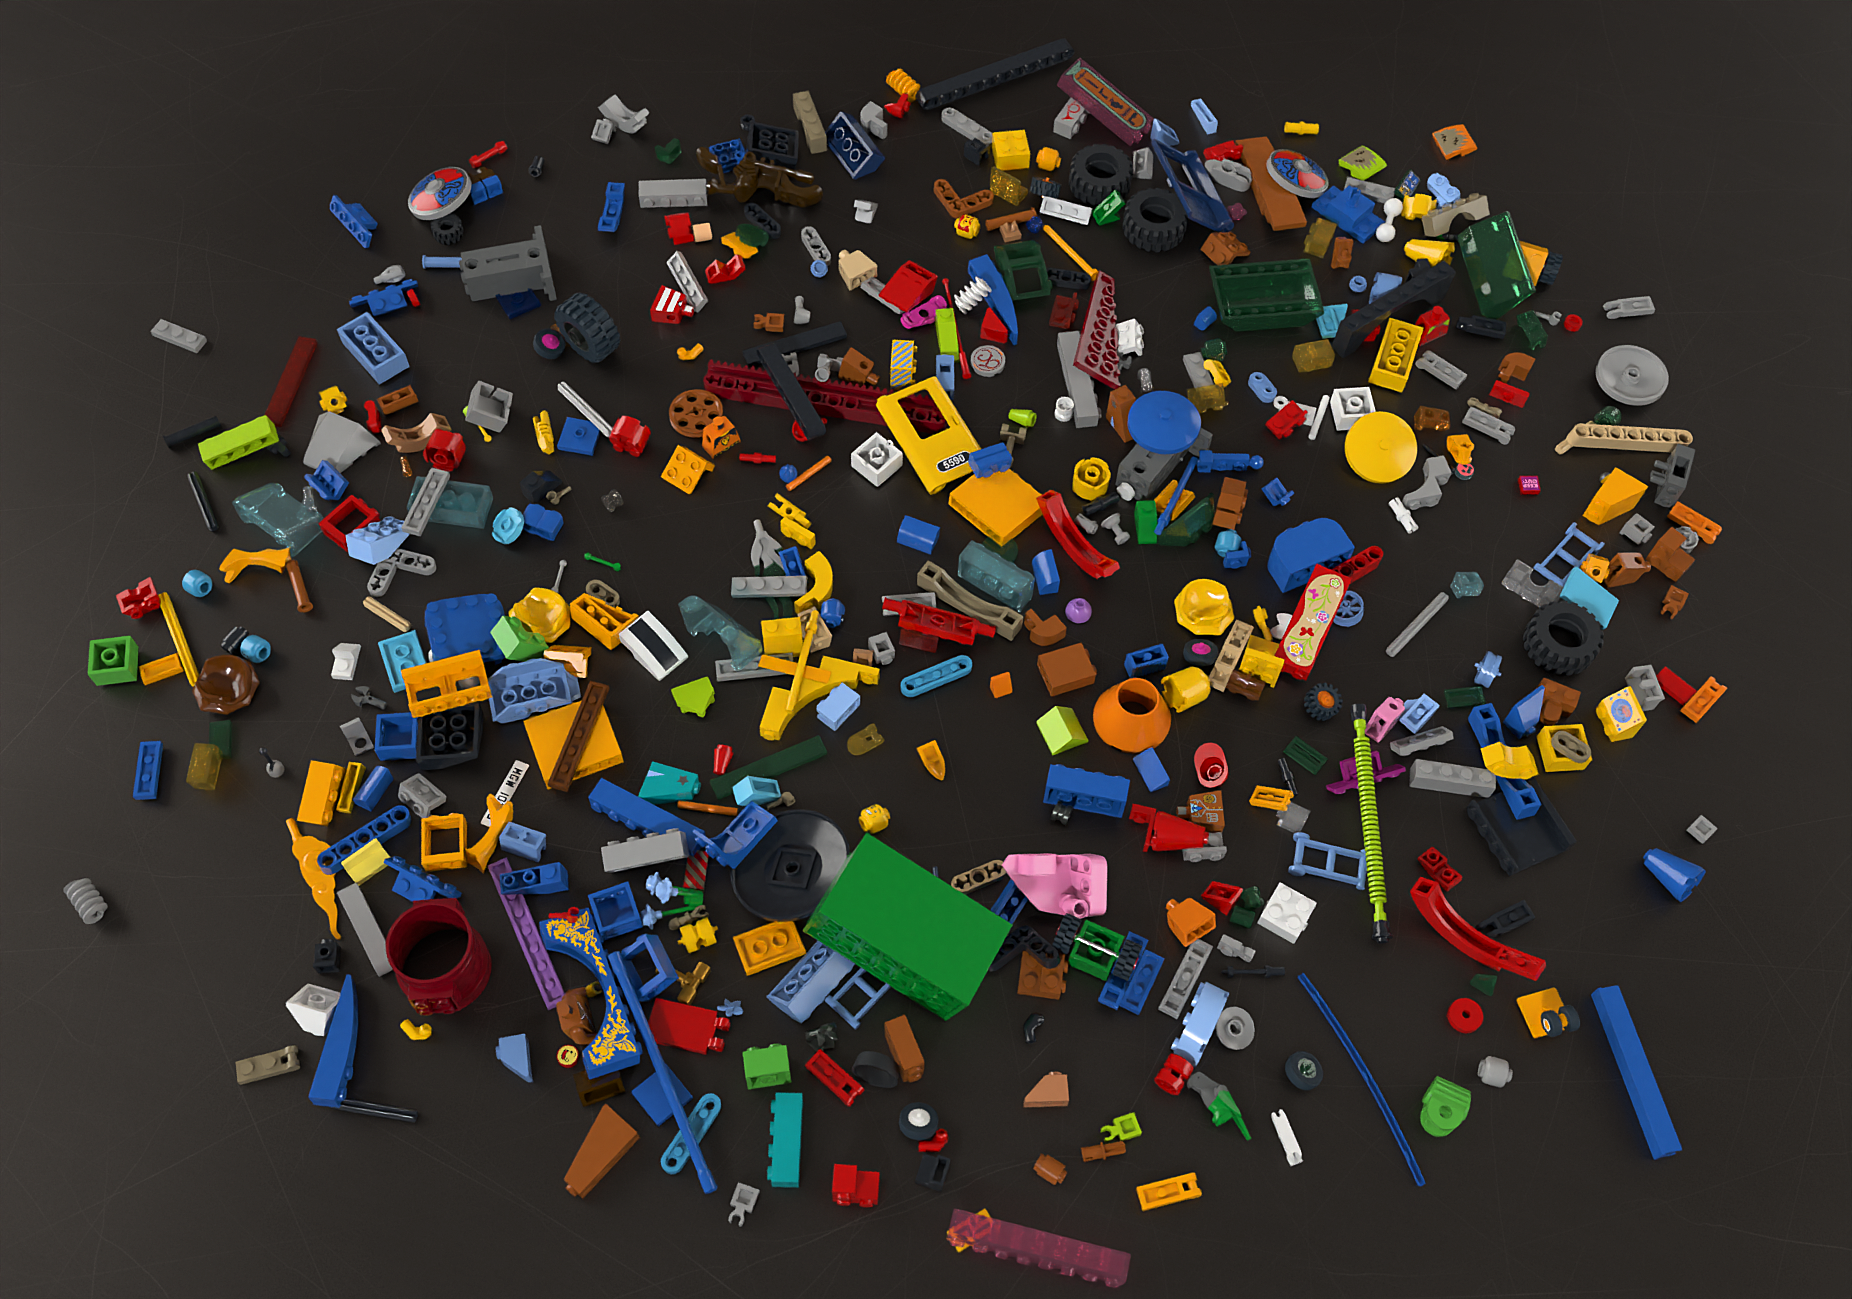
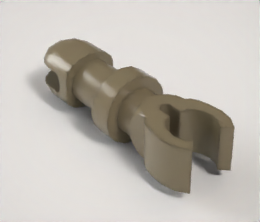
M1476 398L1468 400V406L1477 408L1499 419V415L1502 413L1501 409L1489 407V404H1483Z
M705 905L696 907L692 913H684L685 916L678 919L677 917L671 919L668 923L669 928L677 930L682 925L692 924L694 920L708 918L709 914L707 912L702 915L699 914L700 911L706 909Z

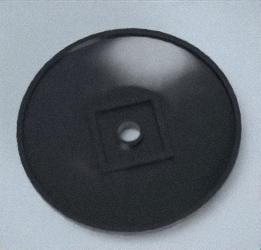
M803 809L787 810L774 814L773 816L778 821L737 867L730 869L731 884L738 900L748 911L762 919L775 922H790L811 916L850 853L846 836L832 819L821 813ZM792 866H798L795 872H788Z

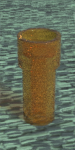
M403 456L400 458L403 476L409 477L412 475V470L407 457Z

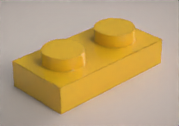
M787 517L780 521L781 532L786 537H791L797 540L800 545L807 546L810 549L816 544L814 533Z

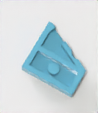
M1347 304L1315 307L1314 314L1323 339L1335 337L1340 321L1345 318Z

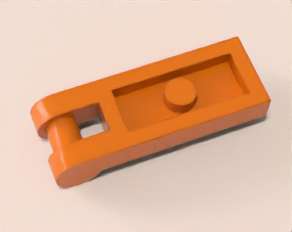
M1678 501L1667 516L1681 526L1691 528V531L1696 532L1708 544H1713L1716 536L1722 531L1720 525Z
M1711 676L1680 711L1697 723L1726 691L1727 687L1718 684L1716 679Z

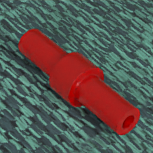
M754 452V454L740 453L739 457L740 461H754V463L758 464L762 462L776 463V455H762V453Z

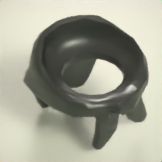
M834 1022L827 1023L805 1033L806 1042L812 1046L815 1052L819 1049L824 1051L825 1049L832 1050L834 1048L835 1040L838 1039L836 1036V1024Z

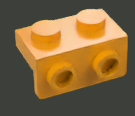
M1172 480L1154 499L1157 516L1164 513L1178 485L1176 480ZM1183 489L1170 515V520L1174 521L1195 498L1194 492Z

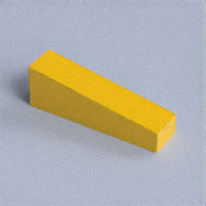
M348 763L336 809L338 812L350 814L354 806L353 798L359 790L366 769L361 763Z

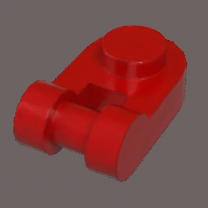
M372 400L366 401L364 407L369 416V420L366 421L367 428L373 434L380 433L382 430L380 412Z

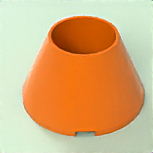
M1131 678L1108 688L1101 694L1094 707L1093 721L1098 735L1110 747L1114 746L1125 753L1137 754L1151 747L1154 749L1164 741L1170 729L1171 714L1166 701L1152 683L1141 678ZM1128 701L1137 702L1145 706L1149 713L1134 715L1125 711L1120 704Z

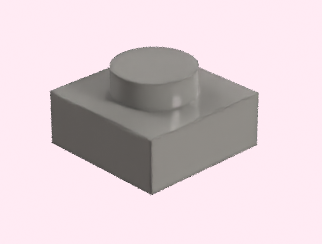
M1701 815L1687 831L1703 844L1718 828Z

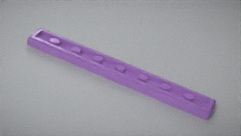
M506 857L488 865V869L547 1009L550 1010L555 1008L556 1003L562 1000L561 998L565 992L523 894H501L500 874L513 872Z

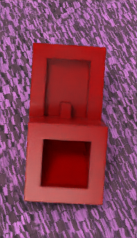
M736 254L726 264L715 260L705 269L708 283L713 284L733 280L746 268L742 256Z

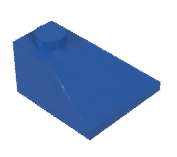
M1543 685L1515 704L1503 721V724L1518 739L1525 735L1529 737L1536 731L1535 726L1540 718L1545 690Z

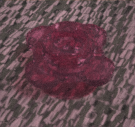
M1241 203L1227 207L1230 217L1235 220L1241 219L1247 213V210L1242 208Z

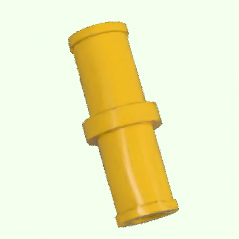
M1286 122L1284 127L1285 133H1298L1299 135L1304 133L1317 135L1319 130L1318 124H1305L1304 122Z

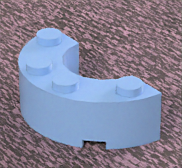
M1205 982V984L1200 983L1191 1003V1006L1194 1007L1192 1014L1187 1012L1182 1023L1186 1027L1180 1039L1176 1037L1171 1047L1174 1050L1173 1054L1186 1059L1193 1068H1196L1203 1054V1050L1210 1039L1226 1003V998L1229 995V992L1208 982Z

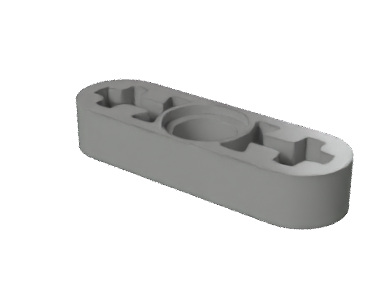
M813 227L803 228L801 238L814 261L822 260L829 266L831 264V254L817 231ZM813 245H819L820 248H819V249H813L812 246H813Z

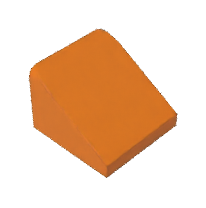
M1009 672L991 677L990 688L995 698L1012 693Z

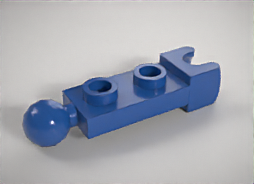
M1210 450L1199 451L1200 458L1197 461V471L1247 470L1248 466H1251L1253 469H1260L1264 465V460L1259 455L1249 459V454H1212Z

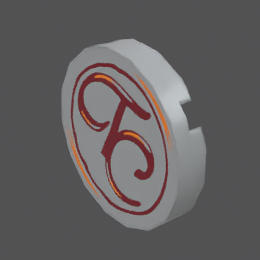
M985 345L978 347L971 355V367L981 376L992 377L994 374L1001 373L1004 369V353L994 346Z

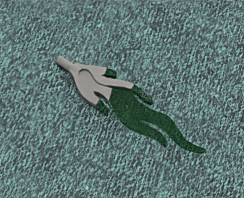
M755 520L754 526L757 533L751 550V561L755 569V577L760 576V560L764 563L763 577L783 576V574L786 576L781 559L777 555L780 551H783L782 546L763 530L761 520ZM764 597L774 612V620L778 619L779 609L774 597ZM778 597L783 606V619L792 618L794 604L791 597Z

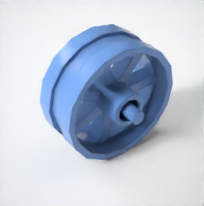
M1346 591L1344 600L1336 613L1342 612L1341 617L1335 616L1333 622L1340 626L1349 627L1357 624L1362 619L1364 603L1357 593ZM1355 603H1358V604L1360 605V607H1352V606H1353ZM1351 611L1359 613L1354 616Z
M1488 651L1482 662L1475 663L1474 666L1478 667L1474 683L1488 688L1494 677L1501 676L1502 673L1498 672L1502 656Z

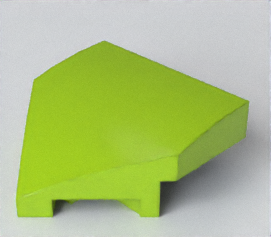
M708 676L671 689L676 704L681 708L682 713L694 712L698 716L704 717L707 707L715 701L713 696L715 694Z

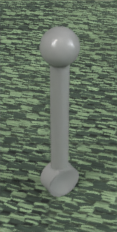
M561 560L559 563L560 569L555 586L551 589L556 593H559V582L563 569L567 565L565 560Z

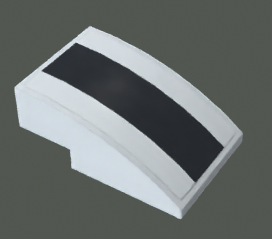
M646 611L619 633L620 642L659 681L688 658V655L679 643L649 611Z

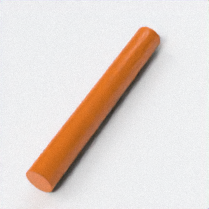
M827 455L787 484V490H793L832 461L831 458Z
M681 800L678 801L677 808L732 816L738 815V808Z

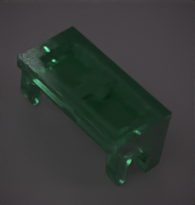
M1534 310L1517 315V324L1525 332L1530 341L1531 349L1534 350L1537 344H1539L1540 348L1546 347L1548 336Z

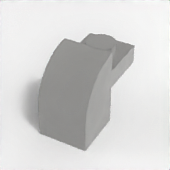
M870 101L861 110V127L867 134L872 132L881 139L887 136V124L883 122V109Z

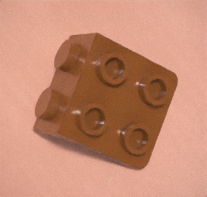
M1232 232L1211 233L1201 248L1222 270H1227L1235 256H1249L1251 253L1247 249V245L1239 242L1236 239V235Z

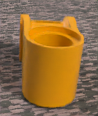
M1467 434L1448 436L1447 448L1455 461L1463 465L1471 463V451L1474 449V444L1469 439V436Z

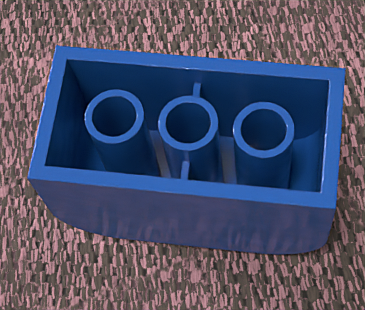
M1318 518L1310 522H1303L1298 527L1288 528L1278 535L1270 553L1267 567L1282 593L1307 584L1316 564L1333 569L1351 558L1355 547L1337 522L1328 518Z

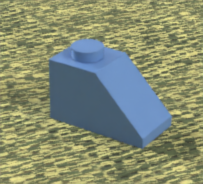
M520 1034L499 1038V1046H496L497 1058L501 1059L504 1066L527 1082H533L529 1041L526 1035Z

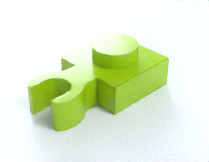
M1134 1112L1113 1119L1114 1126H1104L1100 1131H1109L1111 1134L1110 1137L1104 1139V1142H1110L1116 1136L1119 1137L1120 1141H1125L1142 1134Z

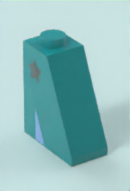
M652 761L638 797L653 805L673 803L679 800L690 801L693 800L695 794L699 793L701 783L699 782L698 774Z

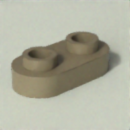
M592 580L586 585L588 595L603 600L607 605L614 608L620 604L618 593L602 581Z
M1566 731L1556 732L1551 739V744L1555 750L1576 763H1584L1591 756L1590 747Z

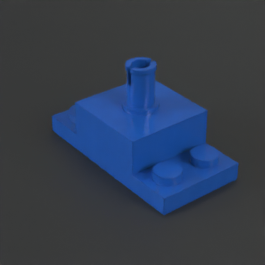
M1350 185L1343 191L1332 186L1312 204L1313 209L1361 243L1366 242L1376 233L1377 228L1385 223V221L1372 213L1375 203L1361 194L1360 189L1358 190L1357 187L1352 188Z

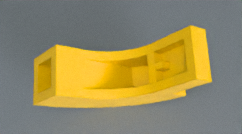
M820 551L805 560V571L815 581V585L808 593L794 602L797 614L814 606L820 611L822 603L831 597L833 590L832 569L828 560Z

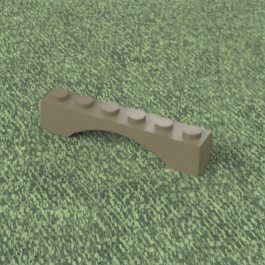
M927 561L918 572L917 585L929 593L935 592L936 597L966 615L976 618L980 623L996 626L995 632L1010 641L1021 630L1023 623L1022 615L1008 607L994 605L974 596L957 584L944 569L932 562Z

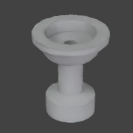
M1116 513L1105 519L1101 526L1102 528L1112 529L1117 536L1115 541L1120 545L1126 542L1130 535L1128 532H1123L1119 527L1121 515Z

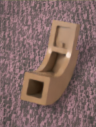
M430 413L420 425L414 428L399 429L385 425L381 431L386 442L390 445H395L398 452L410 453L425 449L435 429L449 432L452 429L445 416Z

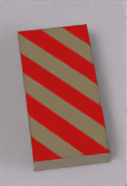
M697 851L694 857L689 855L687 858L683 888L704 892L709 855L705 851Z

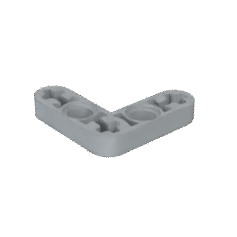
M397 548L390 556L391 559L388 558L378 562L367 588L371 596L382 597L386 593L397 568L423 575H431L436 571L435 561L430 556ZM408 558L414 559V562L412 564L408 565L404 563L405 560ZM383 569L389 570L387 575H379Z

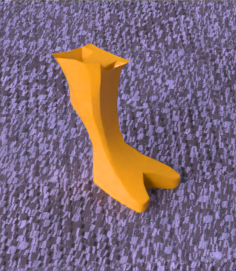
M291 547L282 550L266 549L251 553L233 549L224 559L219 569L226 572L224 580L227 583H231L247 565L266 566L279 571L282 575L286 568L285 563L291 560Z
M492 794L487 796V806L491 819L490 828L471 849L465 848L467 863L479 869L483 874L490 857L494 853L501 833L507 823L512 822L513 819L512 802L507 801L502 805Z

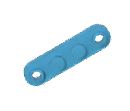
M960 655L908 676L901 682V692L906 697H914L963 677L971 672L972 660L968 656Z
M715 1094L704 1095L688 1117L698 1144L721 1111V1101ZM708 1104L715 1105L712 1110L707 1109ZM680 1130L661 1158L662 1168L668 1174L680 1172L691 1156ZM671 1160L677 1161L675 1166H669V1162Z

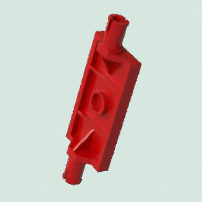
M885 597L882 609L897 612L900 615L898 626L904 629L919 631L926 635L931 634L942 639L954 640L961 644L973 645L976 634L993 638L996 626L980 623L976 618L904 599L900 602Z

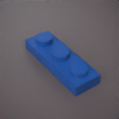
M161 741L140 742L133 798L135 800L156 799L163 751V743Z
M1145 949L1120 1003L1121 1007L1137 1015L1140 1014L1165 958Z

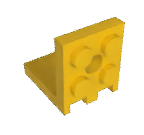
M1250 635L1238 672L1246 675L1249 672L1252 674L1251 677L1265 683H1270V687L1274 688L1284 664V659L1274 656L1279 644Z

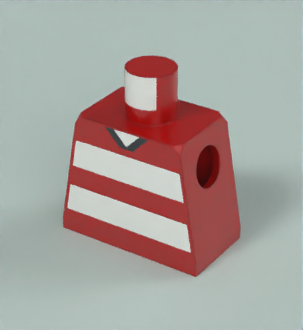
M661 285L650 313L654 322L679 324L683 315L693 316L694 307L687 305L685 294Z

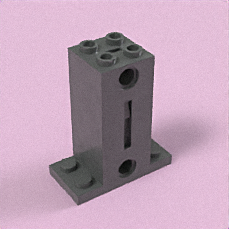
M541 225L534 226L535 234H532L533 240L461 252L462 260H459L461 271L464 270L461 273L463 284L467 283V285H464L467 295H470L472 301L544 289V293L549 295L550 301L557 300Z
M1200 427L1196 441L1186 450L1175 454L1154 453L1136 444L1119 464L1115 485L1119 486L1122 483H1127L1134 489L1135 499L1148 501L1181 461L1180 458H1183L1188 451L1194 456L1199 457V451L1209 450L1213 434Z

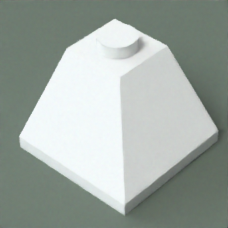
M307 984L286 1002V1006L304 1031L311 1032L317 1036H325L329 1032L341 993Z

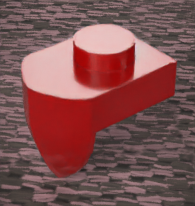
M902 93L897 104L889 103L884 108L891 115L902 118L910 108L908 94Z

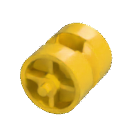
M707 917L696 921L695 926L688 924L679 928L682 937L678 944L685 945L688 953L699 950L700 945L706 947L717 943L714 933L718 930V927L711 926Z

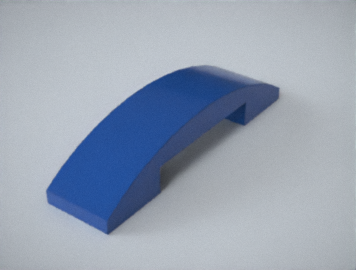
M608 182L606 203L603 215L599 220L598 231L615 232L617 230L623 209L625 183Z
M1130 931L1126 939L1142 945L1136 966L1129 980L1126 981L1112 974L1115 968L1114 965L1098 999V1002L1115 1010L1118 1009L1148 943L1147 939Z

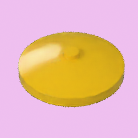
M1373 412L1364 415L1351 426L1345 439V454L1351 468L1363 479L1373 483H1390L1404 476L1412 468L1417 456V442L1412 429L1403 419L1388 412Z

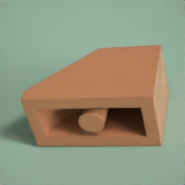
M1050 1072L1048 1075H1045L1025 1097L1024 1107L1067 1106L1069 1102L1067 1074L1061 1075V1072Z

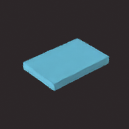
M1578 567L1572 569L1560 594V597L1568 601V603H1577V606L1581 608L1584 606L1590 614L1593 613L1596 616L1595 620L1599 621L1602 626L1601 630L1607 628L1619 602L1617 598Z
M416 630L378 642L394 693L406 689L401 670L427 663Z

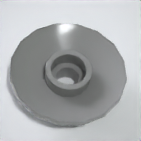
M1226 1008L1221 1012L1216 1023L1217 1036L1227 1048L1234 1050L1244 1049L1254 1038L1255 1028L1253 1020L1242 1008Z

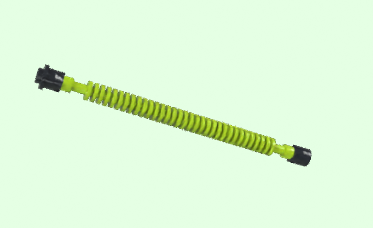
M1353 704L1350 706L1351 722H1354V729L1357 731V738L1353 741L1359 799L1361 802L1360 809L1362 812L1365 856L1367 857L1369 896L1371 898L1370 903L1375 904L1372 940H1376V943L1384 944L1393 938V934L1390 933L1389 921H1387L1383 908V903L1387 902L1385 878L1383 877L1384 869L1382 867L1383 859L1381 857L1370 739L1365 737L1366 721H1368L1365 704Z

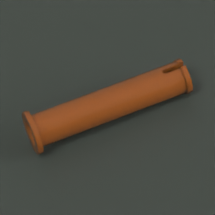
M1032 207L1031 210L986 220V228L990 231L1000 228L1005 223H1013V221H1016V223L1032 219L1035 221L1037 216L1034 207Z
M289 560L285 565L298 602L297 609L299 612H308L312 610L313 604L309 601L298 561Z

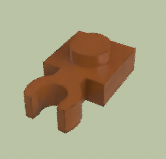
M767 313V317H763L760 314L754 315L755 321H760L753 323L755 329L765 327L766 331L783 332L784 314Z
M1671 585L1662 602L1666 605L1662 608L1661 614L1663 615L1668 610L1672 614L1670 618L1673 619L1678 610L1680 611L1683 608L1689 593Z

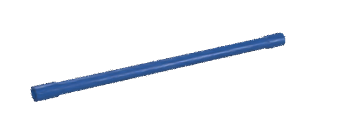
M619 951L613 952L608 956V959L620 982L698 1172V1178L704 1193L709 1194L717 1189V1185L697 1143L628 976L621 953Z

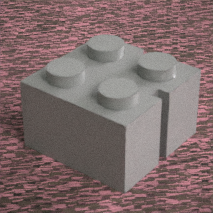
M478 381L471 391L465 421L500 433L508 420L513 393L497 388L493 395L488 398L494 386Z

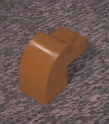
M1518 352L1506 355L1498 369L1501 371L1498 376L1501 378L1500 382L1507 384L1511 376L1524 381L1535 358Z
M1032 609L1025 612L1024 624L1028 630H1031L1030 640L1035 644L1050 646L1065 638L1067 628L1056 615L1043 622Z

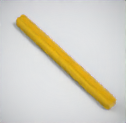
M166 592L158 594L160 606L189 683L194 687L199 673L170 597Z

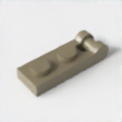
M292 1045L282 1050L236 1061L238 1083L242 1085L300 1069V1061L297 1060L298 1046ZM288 1058V1062L283 1064V1059Z

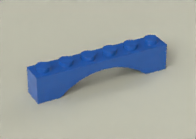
M1492 703L1473 707L1468 721L1481 748L1497 742H1501L1506 746L1500 719ZM1496 775V779L1516 820L1534 816L1542 805L1534 788L1524 779L1504 778Z

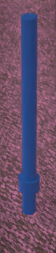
M1191 457L1164 513L1159 516L1158 525L1154 530L1155 534L1161 535L1164 527L1168 525L1171 519L1170 515L1198 461L1196 457Z

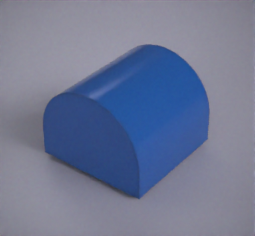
M1210 306L1205 308L1197 315L1194 326L1200 330H1205L1217 319L1215 311Z

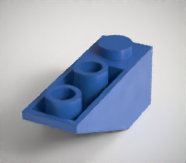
M560 862L500 874L501 894H550L569 890L568 871Z

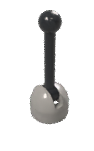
M260 748L259 753L264 755L268 761L266 766L268 774L271 777L281 776L284 772L283 764L278 760H272L267 753V748Z

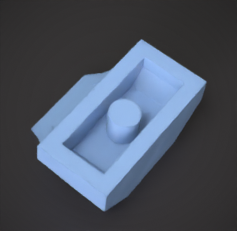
M1423 694L1418 699L1407 700L1404 703L1405 710L1400 716L1399 721L1415 734L1433 716L1440 705L1426 694Z

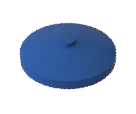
M1154 391L1139 397L1133 403L1128 414L1127 424L1132 438L1144 449L1158 454H1175L1186 450L1196 441L1201 427V418L1194 404L1184 396L1170 391Z

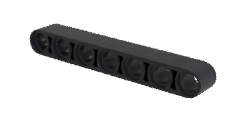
M775 343L758 348L757 355L806 438L812 440L826 434L821 418Z

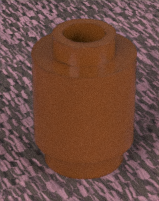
M1044 1154L1040 1155L1033 1168L1037 1171V1175L1053 1185H1056L1057 1182L1061 1184L1068 1173L1064 1170L1066 1165Z

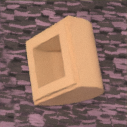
M710 223L693 225L695 242L712 240Z

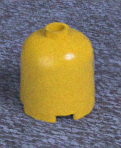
M1197 667L1183 669L1165 676L1161 680V684H1164L1165 689L1162 691V695L1170 708L1175 707L1177 709V713L1204 701L1210 693V679L1207 674Z

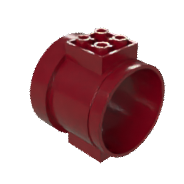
M457 898L413 901V907L396 919L387 935L386 956L388 962L396 973L400 988L415 1011L420 1015H432L433 1013L452 1014L472 1003L485 989L492 967L490 952L481 935L470 926ZM441 930H460L468 934V946L464 957L447 974L430 980H418L404 975V965L410 951L426 936Z

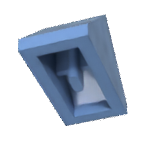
M1156 118L1153 120L1152 141L1156 139L1168 146L1180 143L1174 130Z

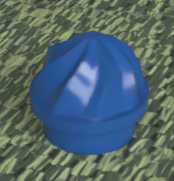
M789 464L783 466L779 471L780 478L787 483L796 479L798 474L797 469Z

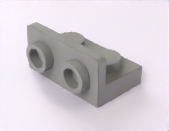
M420 773L400 783L398 793L399 799L422 818H428L430 811L446 802L447 797Z
M1221 832L1209 833L1208 844H1204L1203 848L1182 849L1184 860H1190L1191 862H1198L1202 859L1220 860L1224 858L1227 851L1226 846L1223 845Z

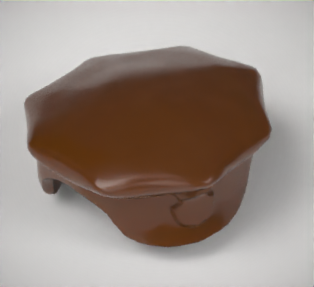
M218 655L205 661L202 672L192 689V693L201 711L229 714L251 703L252 697L259 685V679L250 661L235 655Z

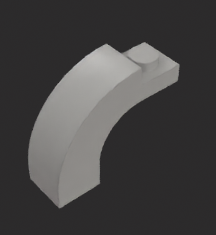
M613 95L598 107L602 114L613 122L614 126L628 133L638 131L647 123L645 116L649 112L646 108L639 112H633L626 108L616 95Z

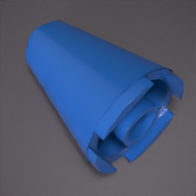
M1658 848L1648 850L1643 857L1645 859V866L1680 902L1684 901L1692 893L1693 887L1698 886L1706 873L1702 867Z

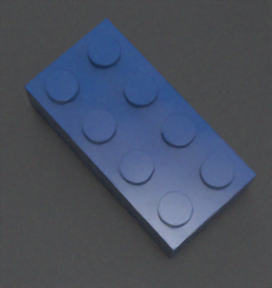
M1050 764L1043 803L1056 805L1058 801H1061L1063 805L1073 806L1074 809L1122 818L1130 780L1122 776L1113 777L1102 772L1092 773L1081 768L1072 769L1061 764Z

